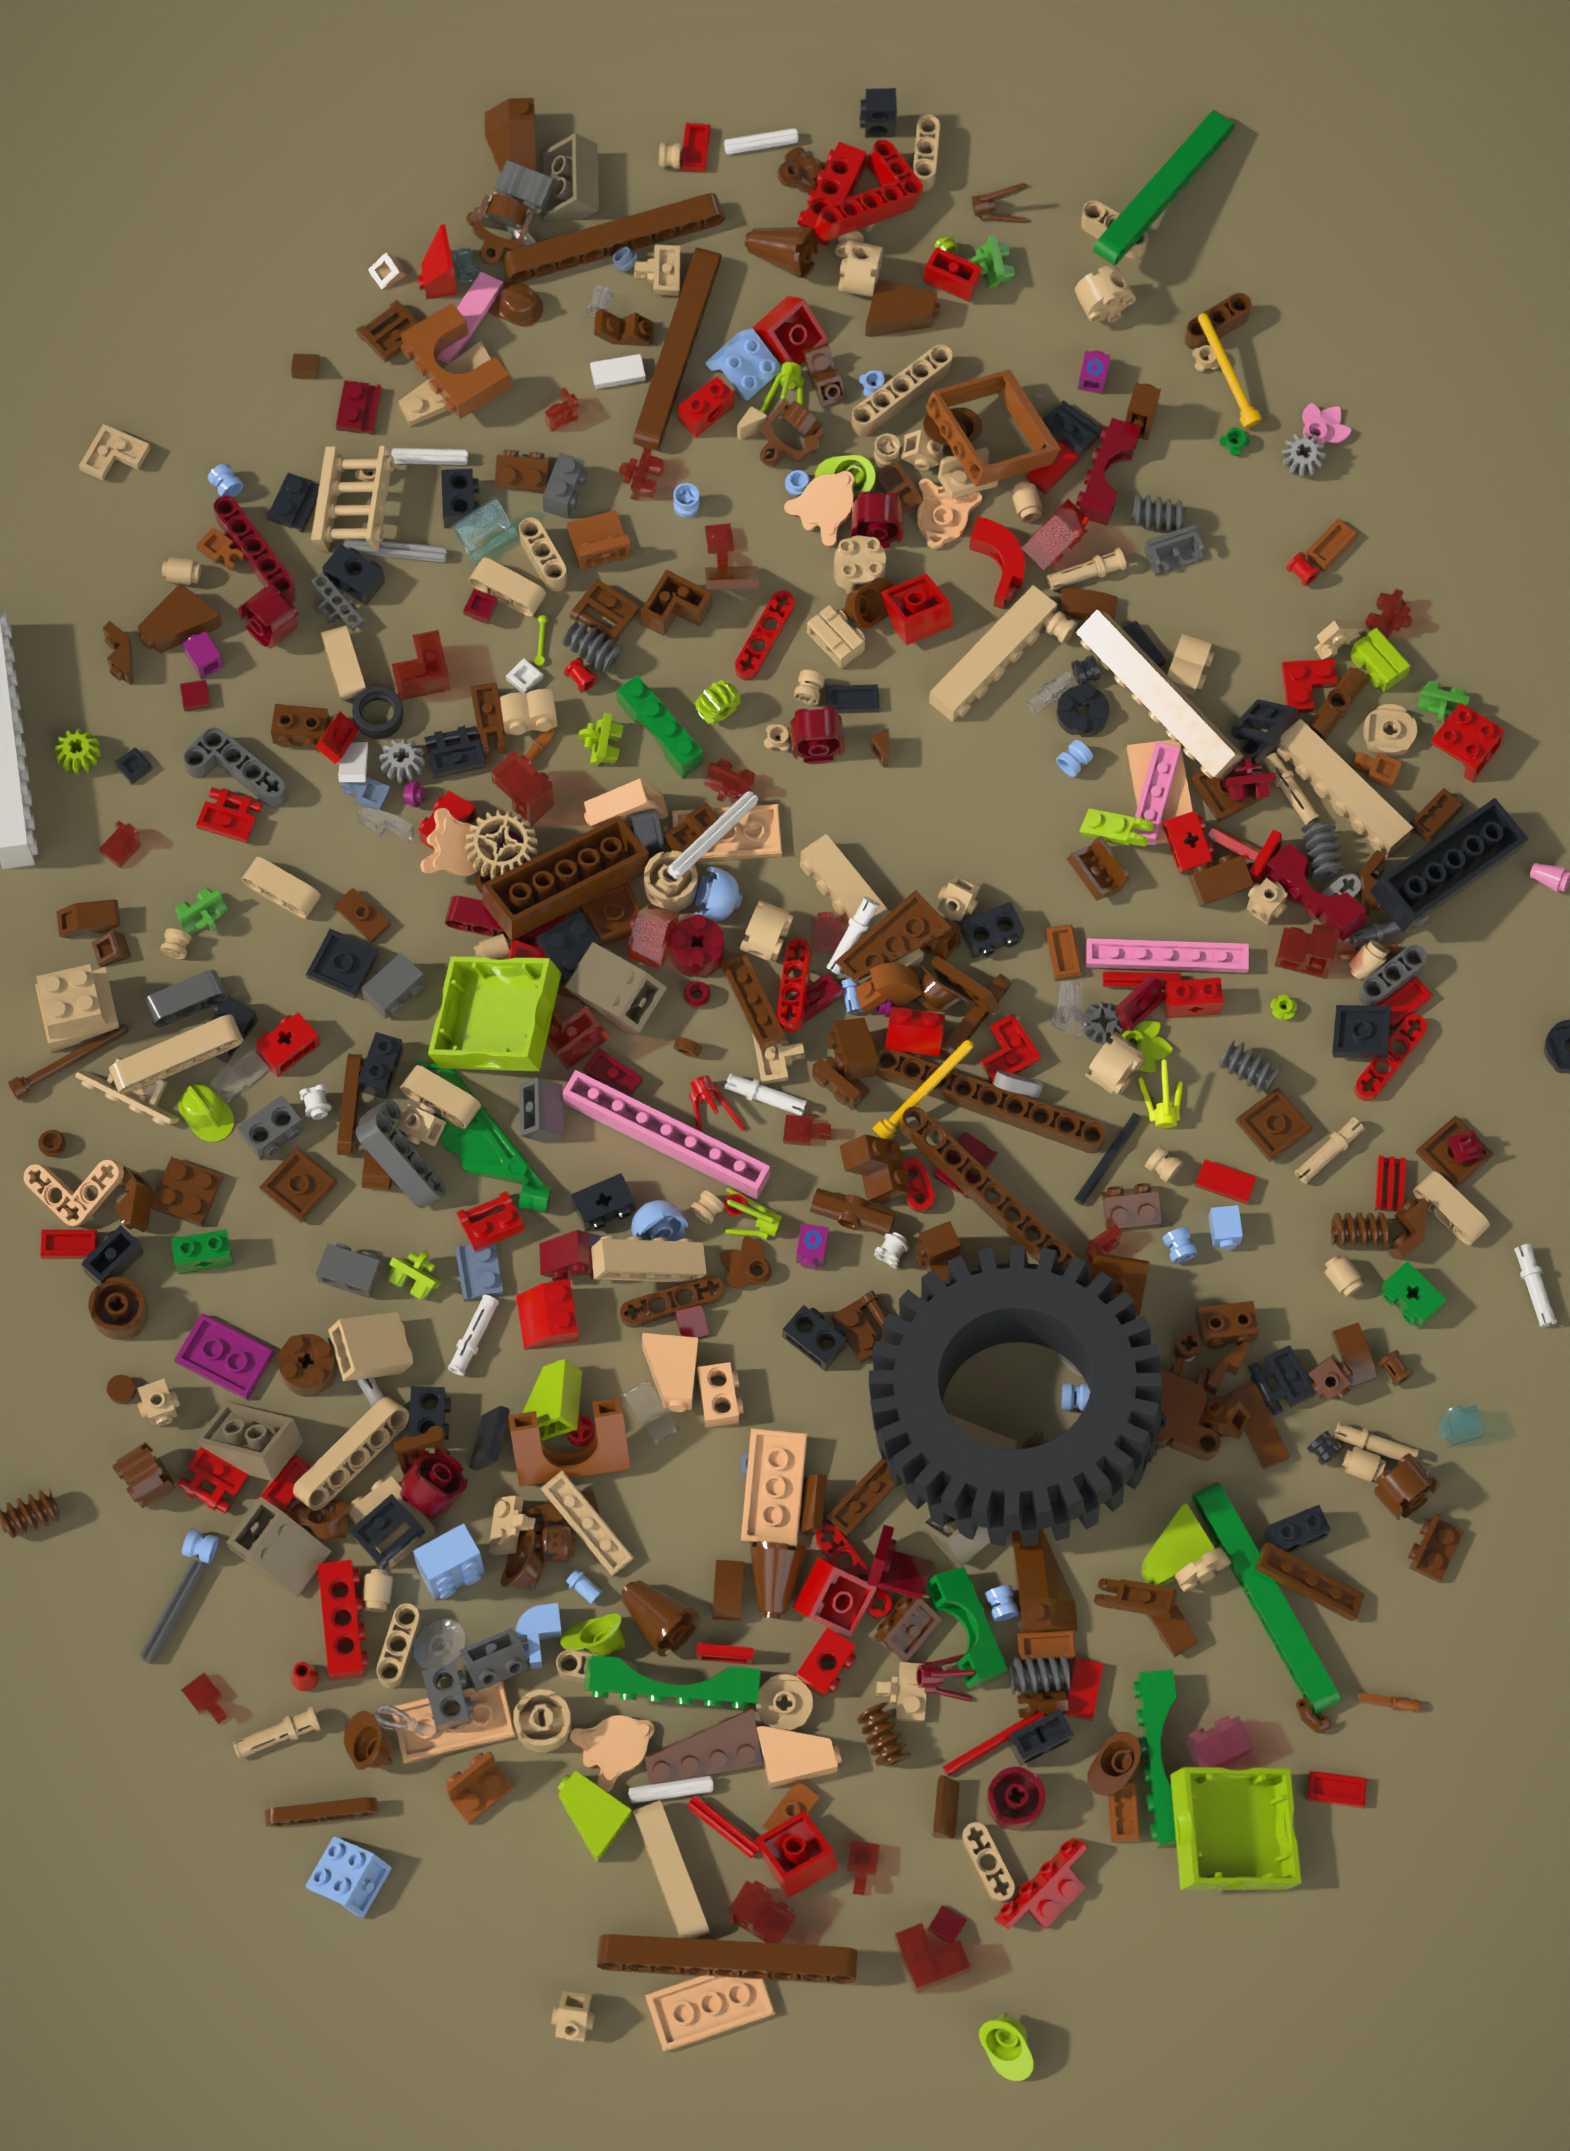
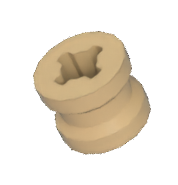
M660 142L659 168H665L666 166H672L674 169L680 168L681 143L667 145L666 142Z
M853 231L838 237L839 244H837L835 249L838 257L842 259L848 257L845 255L847 240L863 243V235L860 232Z
M1058 611L1049 622L1045 632L1050 636L1055 635L1058 637L1059 642L1065 644L1074 633L1078 623L1073 619L1068 620L1063 612Z
M166 929L164 933L166 940L161 945L160 952L170 958L185 959L187 955L186 945L191 942V936L178 929Z
M704 1190L700 1194L701 1199L698 1202H694L690 1206V1210L701 1221L711 1225L714 1222V1216L722 1212L725 1206L715 1195Z

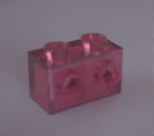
M1230 1716L1223 1717L1214 1723V1728L1208 1731L1200 1728L1188 1735L1190 1739L1185 1744V1748L1195 1767L1220 1768L1251 1753L1254 1748L1239 1716L1233 1719Z

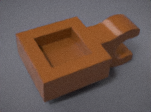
M1357 752L1351 767L1358 771H1368L1367 779L1392 788L1402 762L1379 752L1375 759L1362 752Z

